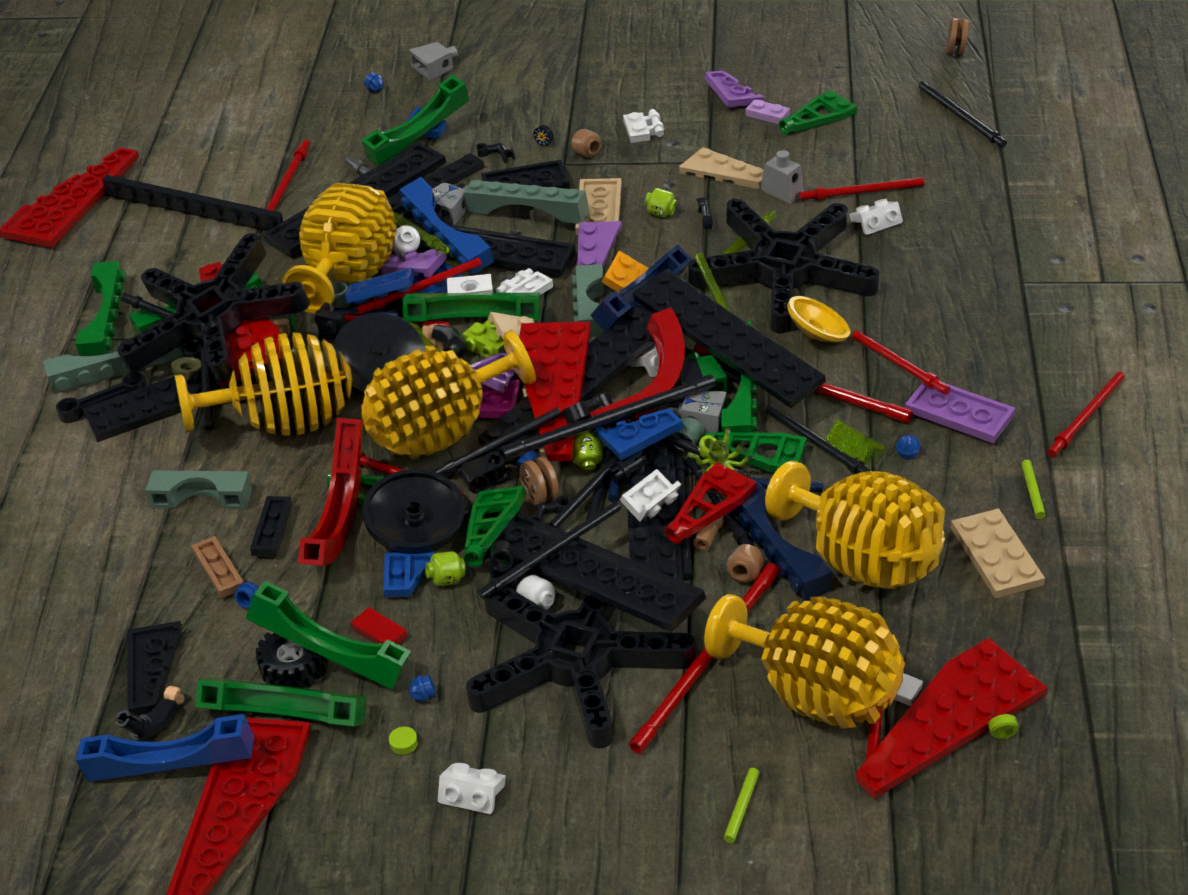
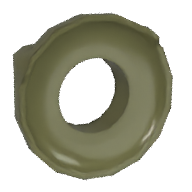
M194 357L176 359L171 365L174 375L175 373L183 375L187 381L201 371V361Z

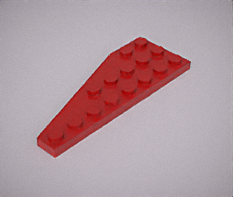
M119 148L102 158L103 162L99 165H91L86 168L87 172L84 174H76L54 187L51 194L37 197V202L31 206L28 204L22 206L0 228V237L53 248L106 193L102 178L106 175L121 177L139 158L138 151Z
M217 262L199 268L201 282L213 279L222 267V264ZM268 317L243 320L229 333L236 381L241 380L239 359L244 353H246L250 375H255L251 347L256 343H259L265 371H268L264 339L271 336L275 344L279 365L281 366L278 343L280 332ZM230 380L227 382H219V384L221 387L228 385L230 383Z
M590 322L521 323L519 338L530 357L536 375L535 383L530 385L524 383L533 415L537 418L557 407L562 414L561 417L537 428L539 434L569 425L563 416L562 410L581 402L591 333ZM575 436L544 446L547 460L572 461Z
M987 638L949 660L858 769L855 781L875 799L988 731V723L992 718L1003 714L1014 715L1046 695L1047 687L994 641Z
M246 718L254 734L252 756L248 759L212 764L166 895H208L298 774L312 730L310 722Z

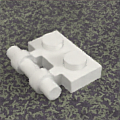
M654 109L649 111L648 116H644L643 112L623 115V122L631 143L649 141L652 135L657 137L664 135V126L660 122V115Z
M528 268L525 271L517 272L514 278L501 282V285L496 288V293L540 292L541 295L553 287V280L538 271L533 274V271Z

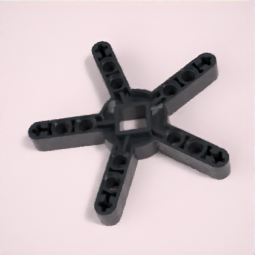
M734 198L727 202L726 223L752 250L691 260L688 264V284L694 288H706L757 279L764 285L772 287L770 328L773 332L781 334L788 332L791 327V317L787 304L792 298L793 288L812 282L863 296H873L878 292L880 272L872 266L817 253L846 229L848 207L845 204H831L798 231L791 232L775 231L745 201Z
M249 233L240 239L213 279L192 285L157 268L146 270L141 275V280L149 295L176 308V312L122 343L118 347L117 352L129 371H137L192 338L202 340L207 364L216 381L227 382L231 379L232 372L234 371L235 373L229 339L231 331L243 320L303 312L310 306V300L300 282L244 289L266 256V251L259 236L255 233Z
M505 585L500 593H493L484 599L486 613L533 642L535 647L469 679L466 683L468 704L472 711L483 713L548 681L561 686L572 687L588 743L594 748H605L611 744L613 737L611 716L600 679L612 667L688 669L696 659L695 638L688 633L612 631L608 622L616 608L588 595L585 596L578 610L564 611L554 615ZM568 643L585 647L582 653L565 648Z

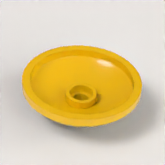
M794 296L789 300L787 304L789 315L806 337L822 342L837 343L845 341L850 335V328L847 322L827 305L804 296Z

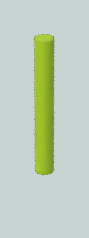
M1024 460L1021 465L1035 517L1043 519L1046 514L1032 463L1030 460Z
M749 768L723 837L728 843L735 842L760 774L756 768Z

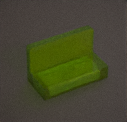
M838 419L825 439L852 458L857 457L865 465L876 448L882 451L886 448V446L852 425Z

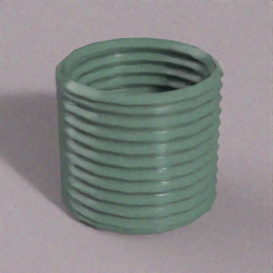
M341 281L331 282L334 288V300L330 305L331 311L334 308H348L351 303H347L345 298L348 288L347 284Z
M683 418L684 428L674 434L696 445L704 435V428L694 418ZM675 445V447H677L678 449L685 451L684 449Z

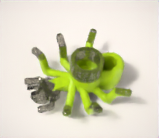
M729 427L725 429L723 441L717 440L711 435H705L700 439L699 453L705 460H701L697 454L687 453V456L694 458L698 465L711 464L707 470L704 468L697 470L698 474L704 475L718 462L748 478L749 475L733 468L731 465L743 467L748 461L753 460L754 456H747L741 462L728 460L737 457L742 447L746 445V441L743 440L738 444L736 450L729 454V446L727 444L730 433Z

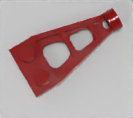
M716 462L701 476L674 521L664 529L665 535L671 542L679 544L684 538L690 537L744 503L757 490V482ZM710 489L727 497L716 505L703 500L705 494ZM694 507L707 512V514L697 520L688 516Z

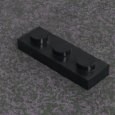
M266 497L250 547L252 556L277 557L293 504L291 497Z

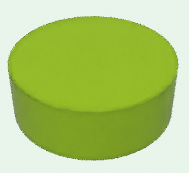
M1010 714L996 716L988 723L991 736L997 739L1010 738L1019 730L1016 717Z
M410 727L394 729L389 735L391 750L399 755L413 752L418 745L416 732Z

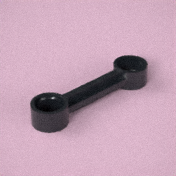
M131 372L122 378V383L79 400L72 397L60 400L56 405L60 421L63 423L76 422L82 417V408L147 386L145 376L140 372Z
M606 392L590 400L576 403L562 410L567 424H570L588 416L589 412L612 404L613 401L609 392Z

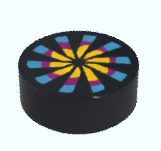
M540 125L533 132L535 141L541 146H547L554 139L552 130L546 125Z

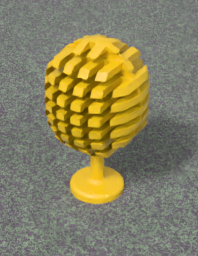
M335 183L318 196L319 198L315 199L307 209V212H305L300 226L299 238L302 254L308 265H298L290 268L282 280V284L300 282L303 285L310 300V306L304 310L305 312L316 313L324 302L332 304L334 288L331 282L341 281L353 284L371 279L370 277L378 272L377 269H380L387 262L394 249L393 241L395 240V230L397 228L392 207L388 203L389 201L384 191L358 184Z
M513 330L505 332L503 343L507 356L477 370H474L462 358L458 359L453 350L436 352L434 346H425L424 352L416 349L408 355L400 356L396 360L386 363L382 370L378 367L373 373L372 382L370 385H367L364 392L362 420L364 421L363 425L367 434L380 447L388 449L391 455L403 456V454H406L411 460H419L420 455L424 454L427 457L437 451L447 449L461 440L462 436L466 438L471 431L473 422H476L480 413L479 409L482 402L481 383L513 368L523 383L530 385L536 382L532 362L520 338Z
M284 333L278 335L284 378L282 379L275 344L271 336L264 339L270 382H267L259 343L251 347L256 384H252L246 353L239 359L243 386L237 387L233 371L229 388L190 394L185 377L183 375H175L185 432H190L194 429L192 416L194 409L232 402L242 417L241 400L246 401L250 424L260 430L255 397H259L266 431L275 435L274 415L270 398L272 394L282 436H290L285 392L287 393L296 434L301 435L305 432L301 397L310 431H315L319 427L316 399L325 426L332 421L328 384L333 408L338 416L345 407L341 380H344L346 394L350 399L353 382L351 368L343 354L339 351L342 366L341 371H339L335 349L331 343L323 339L322 348L327 370L325 372L322 352L317 337L307 334L308 360L301 333H293L292 341L297 369L296 375L287 334Z
M797 461L786 462L772 476L765 496V506L768 514L774 519L785 521L797 515L803 506L817 511L816 549L824 561L844 576L870 587L890 589L903 587L918 581L938 566L939 556L945 542L943 531L945 510L936 498L921 489L919 485L888 472L866 471L836 482L819 496L810 492V473L802 463Z
M727 594L715 604L705 628L704 642L707 653L716 659L728 658L737 650L742 641L765 648L761 661L768 671V680L789 711L794 710L797 714L804 717L808 716L818 722L824 721L827 725H839L841 729L856 727L852 717L858 723H863L867 720L869 724H874L881 716L876 705L879 710H885L888 704L891 706L897 691L902 685L905 662L900 654V646L894 634H891L884 618L878 612L872 613L870 609L857 607L852 603L841 602L834 598L810 597L814 606L811 601H804L801 605L799 601H793L787 607L791 617L788 614H783L780 619L777 618L771 632H767L747 625V607L739 596Z

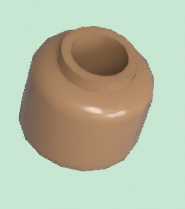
M580 129L573 135L571 146L575 153L586 158H592L601 148V139L598 134L590 130Z
M742 544L737 546L728 558L727 571L736 581L741 583L751 582L761 572L764 565V556L753 545Z

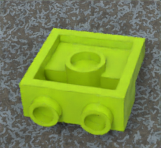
M489 320L484 324L474 323L462 334L467 350L485 358L500 352L506 353L503 339L498 338L495 332L496 326L490 324Z

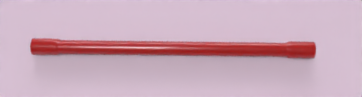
M695 343L693 349L694 351L700 353L703 356L711 355L716 360L721 361L719 358L711 354L709 351ZM826 383L813 391L906 424L912 418L913 411L910 409L881 402Z
M768 563L755 579L754 584L742 598L746 604L747 612L751 610L764 591L771 586L780 574L779 568L775 564ZM705 647L648 721L641 726L630 740L628 745L633 752L637 754L644 752L656 736V732L711 662L713 657L707 653Z

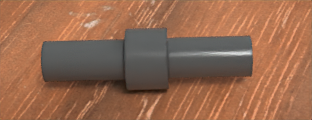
M351 156L346 157L345 162L353 167V170L359 175L370 171L362 161H357Z

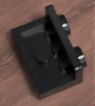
M326 302L315 314V322L319 331L318 339L321 342V347L323 339L333 345L337 334L346 325L344 314L331 312L330 304Z

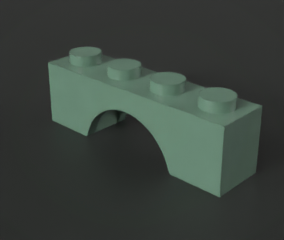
M602 264L576 266V275H572L574 315H578L574 316V322H590V338L598 337L604 332L590 316L599 306V303L592 300L604 295V283L601 282L603 279Z
M152 470L145 491L150 508H175L187 498L206 495L217 499L222 509H247L252 493V485L248 471Z

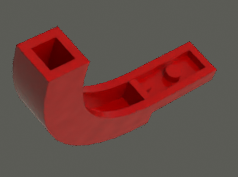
M671 307L652 314L646 327L654 340L658 353V371L655 379L639 393L589 412L590 414L587 418L674 388L683 367L685 345L680 323ZM661 406L618 420V422L626 421L629 418L633 422L639 421L641 416L654 413ZM612 423L604 425V429H606Z
M337 418L331 480L326 504L320 521L312 534L306 538H300L298 564L328 565L337 558L346 542L354 518L362 471L359 470L363 420Z

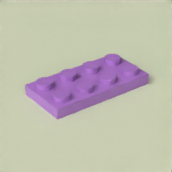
M922 383L905 404V408L912 410V414L991 443H995L1015 416L1014 407L949 384L946 385L951 388L950 393L944 395L936 389H929Z

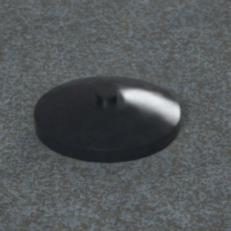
M370 313L354 318L339 331L333 344L339 371L342 369L340 351L351 368L353 380L351 390L362 396H365L366 387L372 382L373 373L378 367L382 370L386 363L394 361L400 356L408 355L416 349L424 352L425 348L420 334L411 324L402 318L386 313Z
M421 469L402 470L380 479L369 490L363 504L364 523L371 537L390 550L408 554L430 552L448 544L461 530L465 519L464 498L458 487L441 474Z

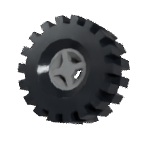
M267 632L264 635L265 640L260 639L258 642L259 648H256L255 651L261 678L267 684L304 688V685L307 683L309 686L315 684L314 678L320 679L322 671L326 670L327 658L307 650L288 639L282 638L276 633L270 634Z

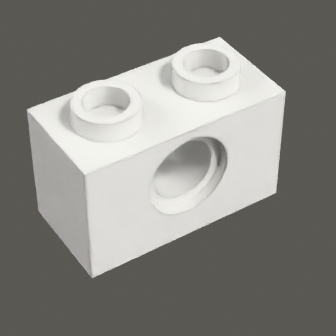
M491 274L447 278L448 293H493Z

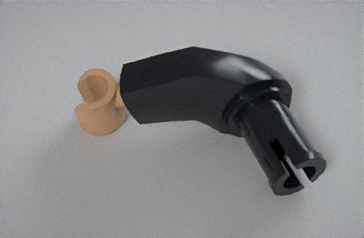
M438 324L423 326L421 337L425 339L433 338L443 342L445 348L442 351L453 350L457 358H461L465 354L467 349L466 342L456 328Z
M168 686L164 692V699H161L151 712L136 716L128 710H122L117 714L116 719L123 721V723L118 720L115 723L118 727L129 731L130 736L135 740L145 741L153 738L170 726L179 710L178 705L182 704L185 700L184 695L179 693L180 688Z

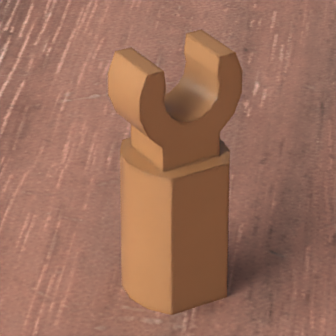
M724 516L697 532L693 540V545L696 549L706 552L709 550L718 529L724 524Z

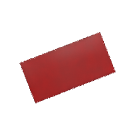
M370 607L350 622L351 628L374 643H385L386 640H389L399 645L408 637L406 629Z

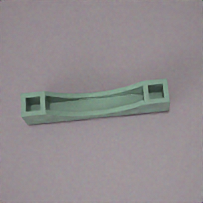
M471 180L463 192L468 213L488 214L492 210L505 205H526L543 210L562 222L579 224V222H584L590 212L586 191Z
M184 343L141 369L186 357L182 350ZM117 351L98 356H72L65 354L43 361L53 394L134 372L126 368Z

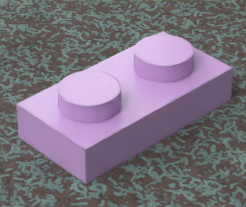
M754 99L746 108V116L779 124L781 119L790 116V108Z

